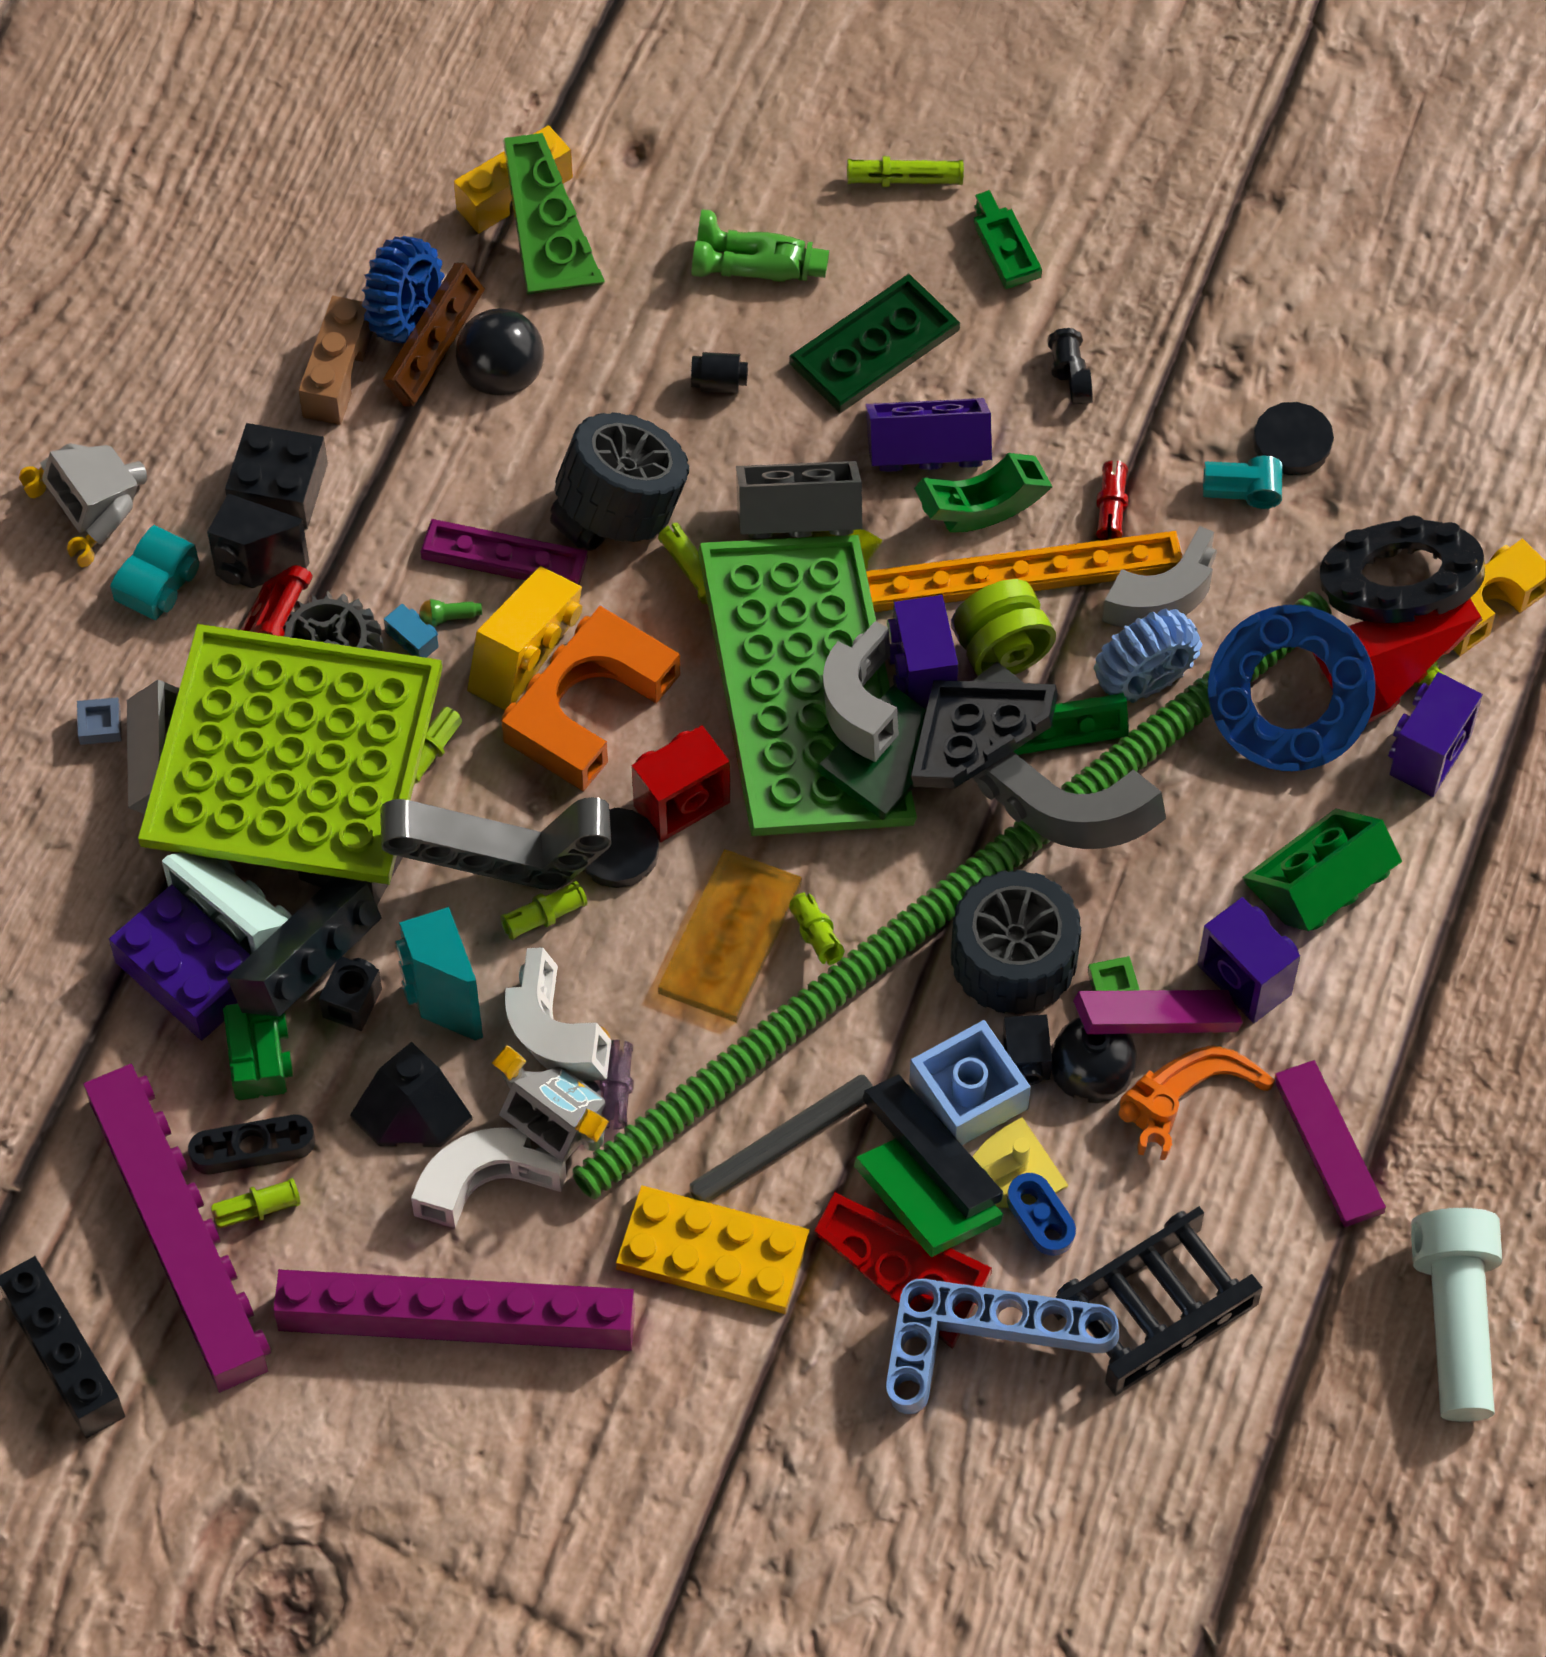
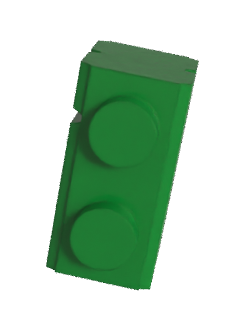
M238 1004L226 1005L223 1008L231 1081L235 1099L241 1101L259 1098L262 1095L268 1097L285 1094L287 1092L285 1078L294 1077L290 1051L282 1052L281 1039L289 1038L286 1014L283 1013L280 1017L242 1013Z

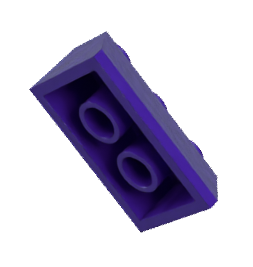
M984 398L865 404L869 457L872 466H879L880 471H900L903 469V465L919 464L920 469L926 470L940 469L943 467V463L959 462L960 467L972 468L982 466L983 461L992 460L991 412Z

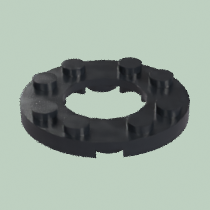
M1415 515L1404 517L1399 521L1381 523L1362 530L1356 529L1347 532L1344 539L1327 552L1320 565L1321 588L1328 596L1329 604L1347 616L1376 623L1415 621L1414 616L1426 615L1435 609L1439 615L1446 613L1470 599L1480 588L1485 577L1484 553L1476 538L1461 529L1456 523L1423 520L1422 517ZM1402 549H1407L1408 554L1424 550L1433 553V559L1439 558L1442 561L1439 570L1426 580L1412 585L1384 586L1369 581L1362 574L1366 564H1373L1375 562L1374 557H1394Z

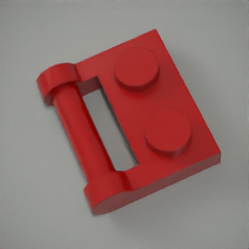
M293 565L264 582L241 630L284 636L285 630L283 627L301 591L308 588L313 578L311 572L304 567Z

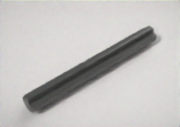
M858 1075L691 1182L689 1188L692 1197L696 1200L710 1202L864 1103L862 1100L864 1090L873 1087V1085L865 1075Z

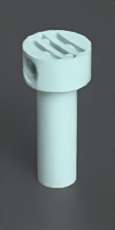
M1447 1208L1422 1213L1413 1218L1410 1224L1413 1267L1417 1271L1432 1276L1440 1416L1445 1420L1456 1422L1488 1419L1495 1414L1485 1272L1499 1267L1502 1263L1500 1218L1493 1212L1475 1208Z

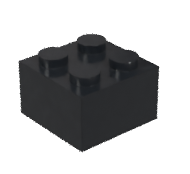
M246 423L225 487L226 496L231 494L301 518L304 529H308L328 465L324 437Z

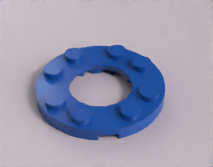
M1282 605L1271 607L1249 616L1234 627L1225 637L1211 664L1208 678V697L1211 712L1219 731L1238 753L1248 760L1269 769L1302 771L1333 761L1357 741L1364 731L1373 710L1375 676L1370 657L1364 645L1345 623L1335 616L1313 607ZM1299 647L1313 652L1325 662L1332 676L1333 695L1328 709L1316 722L1303 728L1284 729L1270 724L1257 712L1251 699L1250 682L1255 667L1267 654L1280 648Z

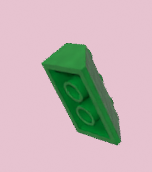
M1335 808L1242 878L1245 884L1285 925L1309 932L1322 927L1328 921V917L1341 907L1354 903L1359 898V894L1370 885L1386 879L1390 875V870L1400 864L1402 859L1382 819Z

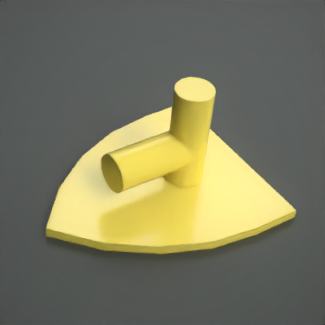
M1023 1117L1008 1124L986 1139L973 1155L977 1163L1003 1191L1001 1202L995 1204L999 1208H1009L1007 1194L1010 1183L1014 1178L1024 1173H1035L1047 1180L1055 1193L1068 1187L1067 1182ZM1025 1194L1021 1197L1025 1204L1031 1205L1036 1202L1035 1197L1030 1194Z

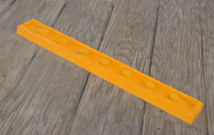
M1169 531L866 571L874 612L893 610L894 602L937 595H943L944 603L965 601L970 595L980 589L1002 580H1024L1029 583L1034 591L1115 581L1121 569L1138 575H1157L1175 567L1182 559V553L1177 532Z

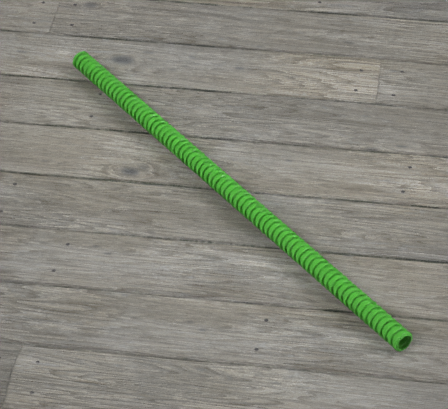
M1309 591L1304 595L1303 599H1299L1294 604L1313 607L1332 615L1327 601L1315 592ZM1295 647L1280 648L1267 654L1255 667L1251 682L1255 681L1259 674L1265 673L1268 667L1274 666L1277 660L1283 659L1286 653H1290ZM1210 671L1204 673L1202 678L1194 681L1193 686L1189 685L1185 688L1184 693H1179L1175 696L1174 700L1167 702L1165 708L1161 707L1158 709L1156 715H1151L1147 718L1146 722L1139 724L1137 730L1133 729L1130 731L1128 737L1121 738L1118 744L1111 746L1109 752L1105 751L1100 755L1099 759L1093 760L1090 763V767L1086 766L1081 770L1080 774L1074 775L1071 778V782H1065L1061 790L1074 794H1091L1107 789L1133 769L1137 772L1138 769L1141 770L1146 767L1147 762H1152L1156 759V755L1165 752L1166 747L1169 748L1174 745L1175 740H1180L1184 737L1185 732H1190L1194 729V725H1199L1203 722V718L1212 715L1208 697ZM1022 820L1014 822L1013 827L1010 826L1004 830V835L999 834L994 838V842L987 843L985 850L980 849L977 851L975 858H968L965 861V865L961 864L956 868L955 873H949L946 876V881L940 880L936 883V888L932 887L926 891V896L921 895L917 898L916 903L908 905L907 911L902 910L899 912L897 919L892 918L889 920L887 927H880L877 930V935H870L867 938V942L863 941L857 945V950L853 949L848 952L847 958L842 957L837 962L838 966L832 965L829 967L828 974H820L818 982L811 981L808 984V990L801 989L798 992V998L793 996L788 999V1006L784 1004L777 1008L778 1013L772 1012L767 1016L768 1021L762 1020L757 1024L758 1029H750L747 1032V1037L741 1036L737 1039V1045L731 1044L727 1047V1053H719L717 1061H709L706 1064L707 1069H699L696 1072L697 1077L690 1076L686 1079L687 1085L680 1084L676 1087V1093H668L666 1101L660 1100L655 1104V1110L650 1108L645 1111V1118L639 1116L635 1119V1126L629 1124L624 1128V1134L617 1133L614 1136V1142L607 1141L603 1145L604 1150L597 1149L594 1151V1158L587 1157L583 1160L582 1167L579 1165L575 1166L572 1169L576 1184L588 1197L593 1199L599 1198L601 1190L607 1191L611 1188V1182L618 1183L622 1180V1173L628 1175L632 1172V1165L638 1167L643 1163V1157L648 1159L653 1155V1149L660 1150L663 1147V1141L670 1142L674 1139L673 1133L680 1134L684 1131V1124L687 1126L693 1124L694 1117L700 1118L705 1114L704 1109H712L715 1106V1100L718 1102L722 1101L725 1098V1092L728 1094L732 1093L735 1090V1084L740 1086L745 1083V1076L749 1078L756 1074L755 1069L761 1070L766 1066L765 1061H773L776 1058V1053H783L786 1050V1045L791 1046L796 1042V1037L801 1038L806 1035V1029L812 1030L816 1027V1021L822 1022L825 1020L826 1013L832 1014L835 1012L836 1005H844L846 997L850 999L854 997L856 990H863L866 987V982L871 983L876 979V974H883L886 971V966L892 967L896 964V959L900 960L906 956V951L910 952L915 949L916 943L921 944L925 941L926 936L934 934L935 928L940 929L943 927L945 920L950 921L953 919L959 900H962L964 893L970 886H974L980 879L985 876H992L996 872L1013 871V867H1019L1023 864V859H1029L1033 852L1042 849V844L1046 845L1050 840L1042 837Z

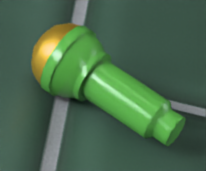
M429 599L424 601L419 610L421 620L426 625L430 624L433 627L441 625L446 620L474 618L476 615H482L481 603L474 602L445 604L439 600Z

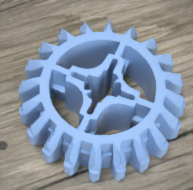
M1161 609L1157 614L1149 612L1146 617L1142 619L1137 618L1131 625L1124 626L1120 633L1112 635V640L1103 645L1101 648L1102 652L1095 658L1096 664L1093 669L1096 672L1100 686L1106 694L1124 693L1127 701L1135 703L1139 698H1148L1154 693H1159L1165 687L1172 686L1176 679L1182 678L1184 676L1183 673L1193 667V661L1199 657V650L1203 644L1197 628L1184 613H1180L1177 609L1170 611L1168 609Z

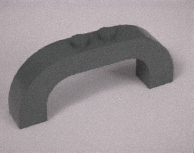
M999 662L994 663L974 680L975 682L1024 683ZM1011 752L972 777L978 784L981 792L988 799L993 800L995 798L1004 805L1008 814L1015 821L1020 822L1022 820L1042 837L1072 848L1100 849L1121 845L1146 834L1166 819L1162 792L1134 769L1107 789L1091 794H1074L1056 787L1017 754Z

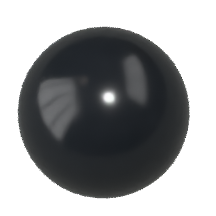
M503 308L486 310L474 316L463 327L456 344L457 365L466 382L476 390L490 395L513 394L528 387L538 377L544 362L543 340L536 326L524 315L514 310Z

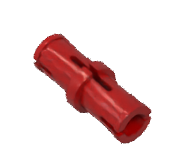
M1113 461L1105 462L1102 466V488L1097 494L1096 505L1100 509L1096 535L1101 540H1108L1109 527H1111L1112 531L1111 539L1122 538L1123 511L1128 507V496L1125 494L1128 467L1121 461H1117L1116 475H1113L1112 472Z

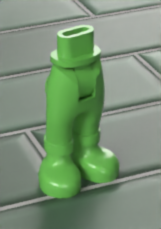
M702 209L698 237L694 246L691 275L705 277L711 273L721 272L722 276L771 279L778 282L797 278L800 281H807L808 276L825 278L830 250L813 248V242H808L806 249L805 241L778 233L738 232L736 230H728L727 233L719 228L717 216L713 211Z

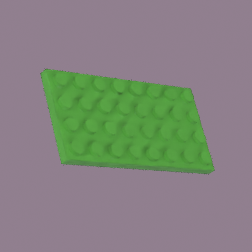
M859 535L700 543L698 555L751 836L914 826L917 815L912 791L903 798L884 820H881L817 772L819 764L841 742L832 730L826 715L823 671L826 659L837 641L851 647L855 638L861 633L864 634L876 621ZM885 662L864 685V689L878 699H881L890 689Z

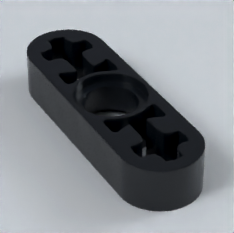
M293 1114L200 1131L191 1138L188 1145V1153L192 1166L198 1172L207 1175L303 1158L313 1150L315 1134L311 1122L306 1117ZM292 1130L299 1131L300 1142L297 1144L291 1143L290 1131ZM269 1133H275L278 1148L272 1147ZM255 1135L264 1140L262 1149L256 1153L249 1154L240 1149V1143L248 1136ZM231 1140L234 1156L228 1155L226 1141ZM205 1146H213L214 1158L205 1159L203 1154Z

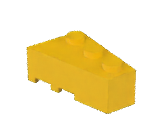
M540 566L476 631L467 691L504 710L511 703H516L527 688L532 677L539 671L568 628L573 627L577 623L583 608L579 604L582 586Z

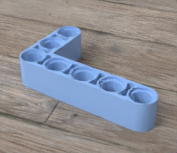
M915 1279L903 1288L900 1296L886 1389L892 1406L898 1412L915 1414L926 1406L930 1395L940 1330L1098 1354L1112 1350L1119 1339L1118 1319L1109 1307L1100 1304L930 1279ZM920 1294L929 1295L934 1299V1303L925 1312L914 1311L910 1304L915 1296ZM962 1301H972L978 1306V1310L974 1316L962 1319L954 1314L955 1307ZM1007 1307H1014L1019 1309L1023 1315L1018 1323L1005 1325L998 1320L999 1313ZM1050 1314H1060L1066 1318L1067 1322L1062 1330L1051 1332L1042 1326L1043 1320ZM1102 1320L1111 1326V1331L1103 1338H1094L1086 1331L1088 1325L1093 1321ZM913 1337L922 1338L927 1342L926 1349L917 1356L908 1355L903 1351L904 1344ZM902 1382H916L920 1386L918 1394L908 1400L899 1398L896 1395V1390Z

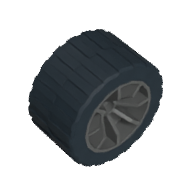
M615 412L611 414H595L593 417L584 419L582 424H578L555 480V494L558 496L559 504L566 510L568 516L578 522L580 526L596 533L598 536L621 542L649 540L659 534L669 523L689 474L688 458L686 453L682 451L680 444L668 432L648 420L646 421L630 414L625 415Z
M1026 870L996 872L992 876H985L980 879L974 886H970L956 906L955 916L953 917L950 954L954 976L957 983H960L963 987V991L969 997L974 998L981 1006L992 1008L1000 1013L1025 1014V1012L1033 1010L1035 1012L1057 1001L1060 995L1067 991L1071 985L1078 963L1082 927L1080 926L1079 911L1075 908L1071 896L1066 894L1062 890V886L1055 881L1052 882L1045 878L1044 875L1029 873Z

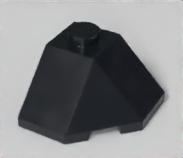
M412 1041L378 1069L350 1114L351 1119L378 1146L397 1147V1143H422L423 1147H442L473 1120L472 1115L441 1069Z

